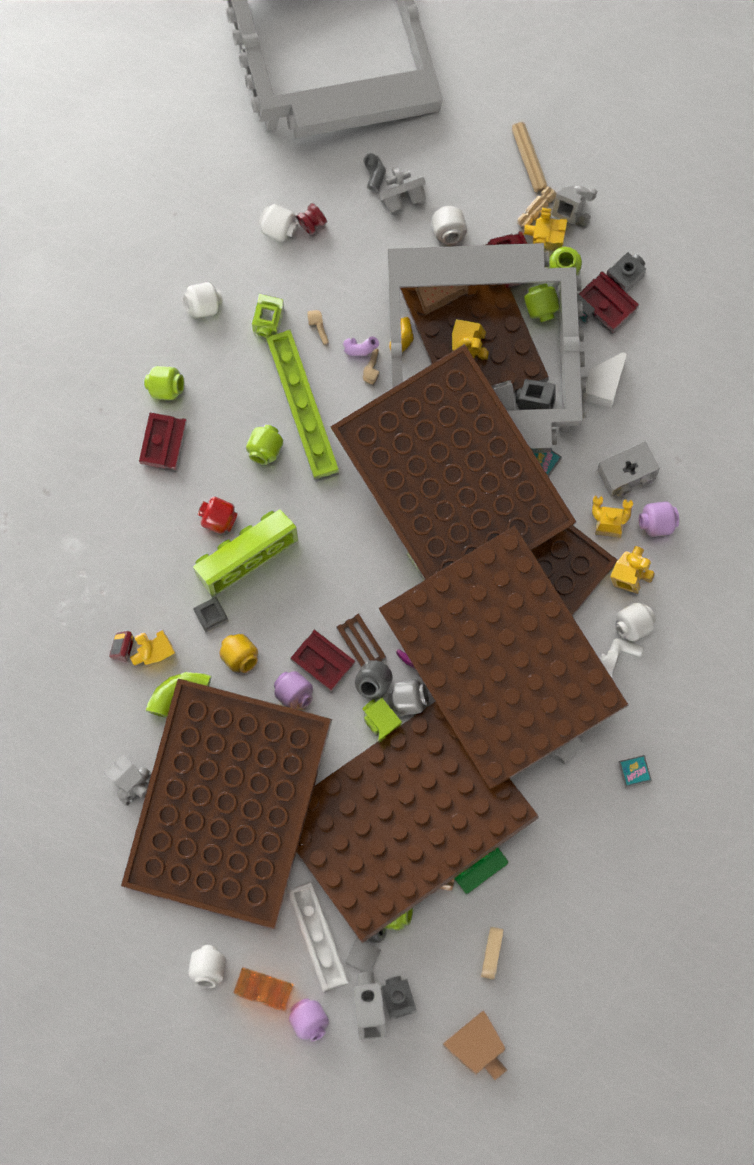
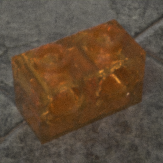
M242 967L233 993L237 997L287 1013L295 985Z

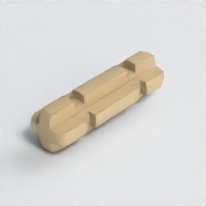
M545 187L541 195L537 196L526 209V212L518 218L517 224L522 229L525 228V225L532 226L533 220L536 221L541 215L542 208H547L548 204L552 203L556 198L557 193L551 187Z

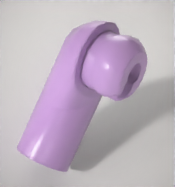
M371 336L362 344H357L356 339L349 338L343 342L344 352L349 356H367L379 346V341L376 337Z

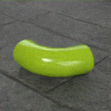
M184 672L169 677L156 687L147 703L145 711L167 718L178 678L210 686L212 676L204 673Z

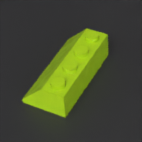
M280 509L276 512L270 511L261 517V522L255 526L249 525L239 532L240 536L232 541L228 539L222 542L217 547L218 550L210 556L205 554L196 560V565L193 566L194 572L212 598L299 541L295 524Z

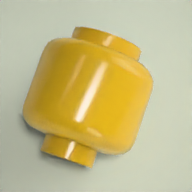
M244 634L229 635L222 641L219 655L230 670L235 673H246L255 667L258 662V649Z

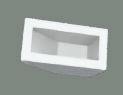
M621 352L590 369L588 377H585L586 393H583L582 401L612 409L627 353Z

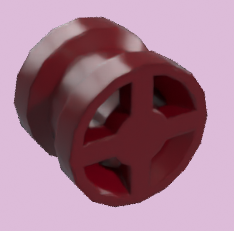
M314 203L309 204L304 213L300 212L296 215L297 221L309 235H313L318 226H324L327 223L325 215Z

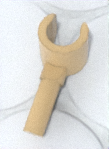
M318 310L308 311L309 325H317L323 345L328 344L329 341L324 330L321 312Z
M377 348L372 351L370 361L363 371V380L372 385L375 384L380 374L379 371L374 369L379 353Z

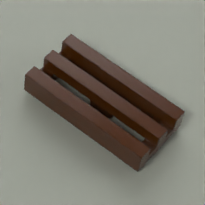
M359 613L352 619L346 620L342 625L336 626V629L360 667L365 662L345 632L347 628L350 629L369 661L377 660L382 662L386 659L385 654ZM355 623H358L379 657L374 658L355 628Z

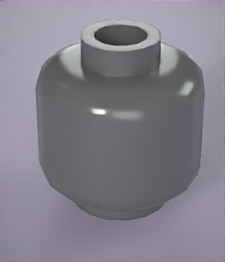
M377 660L368 661L357 673L355 687L363 697L371 700L379 699L384 696L392 683V671L383 662Z

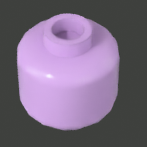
M667 501L646 504L642 514H639V526L650 537L670 535L674 532L675 527L679 526L678 510Z
M297 671L282 673L274 683L275 697L286 707L296 710L304 709L312 702L313 685Z
M307 998L297 1002L291 1008L289 1022L300 1039L316 1041L325 1035L324 1030L329 1025V1019L319 1002L315 1000L310 1001Z

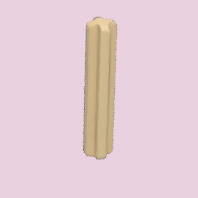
M524 122L515 123L512 125V132L535 192H541L547 187V182Z

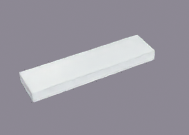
M313 881L287 890L323 993L349 984Z

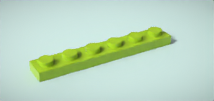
M291 329L266 337L314 480L338 473L339 469Z

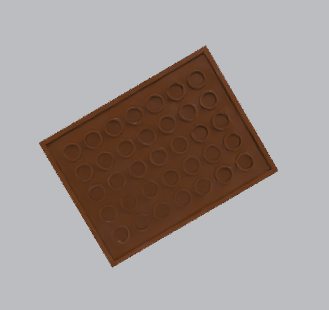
M465 344L330 426L425 580L513 526L517 528L532 551L577 522Z
M515 526L379 608L382 616L490 790L629 705Z
M178 678L121 886L276 929L333 719Z
M435 701L426 707L423 712L416 714L386 735L385 739L380 743L379 741L315 785L297 854L360 942L364 943L539 817L511 779H508L492 790L489 789Z

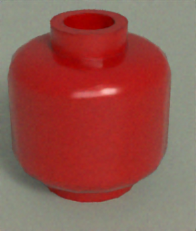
M215 496L211 497L208 503L203 501L197 513L201 517V526L218 534H223L226 530L230 532L238 514L235 512V506L232 503Z

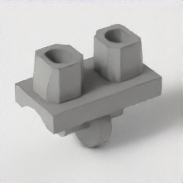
M398 167L392 168L393 176L386 178L385 181L387 186L396 183L397 187L378 194L380 200H384L389 211L392 212L404 207L399 195L408 191L412 204L425 200L423 185L426 182L424 177L404 184L403 180L411 178L410 171L400 173Z

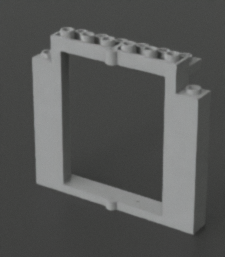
M227 0L229 7L226 9L228 22L233 23L235 29L233 30V40L235 45H239L241 51L239 53V62L241 68L245 67L246 87L247 90L252 91L253 98H251L252 109L254 113H258L259 120L265 122L267 131L277 129L279 118L286 116L288 128L293 130L296 139L439 112L443 98L419 20L418 8L414 0H397L417 70L277 96L273 95L248 1Z
M544 243L388 249L393 388L403 382L400 288L552 282L553 286H558L563 409L507 411L533 453H551L552 445H557V431L552 429V427H559V432L569 431L571 426H581L583 418H587V403H582V393H586V378L581 377L580 367H585L584 351L580 352V342L584 341L583 326L578 325V316L583 315L582 301H577V291H581V275H576V267L545 269V267H549V251H544Z

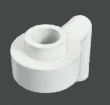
M614 639L607 655L602 654L600 660L612 678L620 651L641 657L644 647L621 639Z

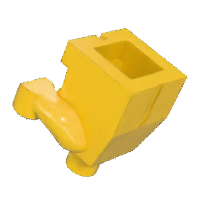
M542 208L541 216L536 219L535 226L525 225L524 235L533 236L532 244L544 243L545 250L555 251L563 247L567 220L552 219V209Z
M456 319L452 332V350L454 351L465 344L473 358L478 356L479 359L487 360L489 352L486 348H481V338L485 339L486 335L482 325Z
M594 496L592 515L597 520L595 535L621 538L623 524L631 518L633 501L627 502V499H625L622 504L623 509L601 507L603 497L597 498V496Z
M634 546L632 553L625 551L616 562L610 576L614 587L638 594L641 588L639 580L652 582L655 573L649 570L651 560L642 557L643 548Z
M164 630L157 632V637L153 640H149L146 633H141L135 637L137 644L142 646L137 649L138 653L130 656L134 666L141 662H144L145 665L159 662L176 653Z

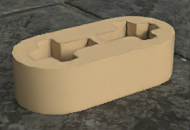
M490 926L481 973L483 978L495 979L504 929Z

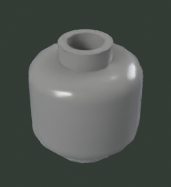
M415 679L395 683L392 693L388 694L390 708H395L400 716L423 712L425 705L429 704V696L425 684L421 685Z

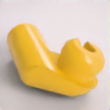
M409 317L401 318L402 352H404L414 340Z

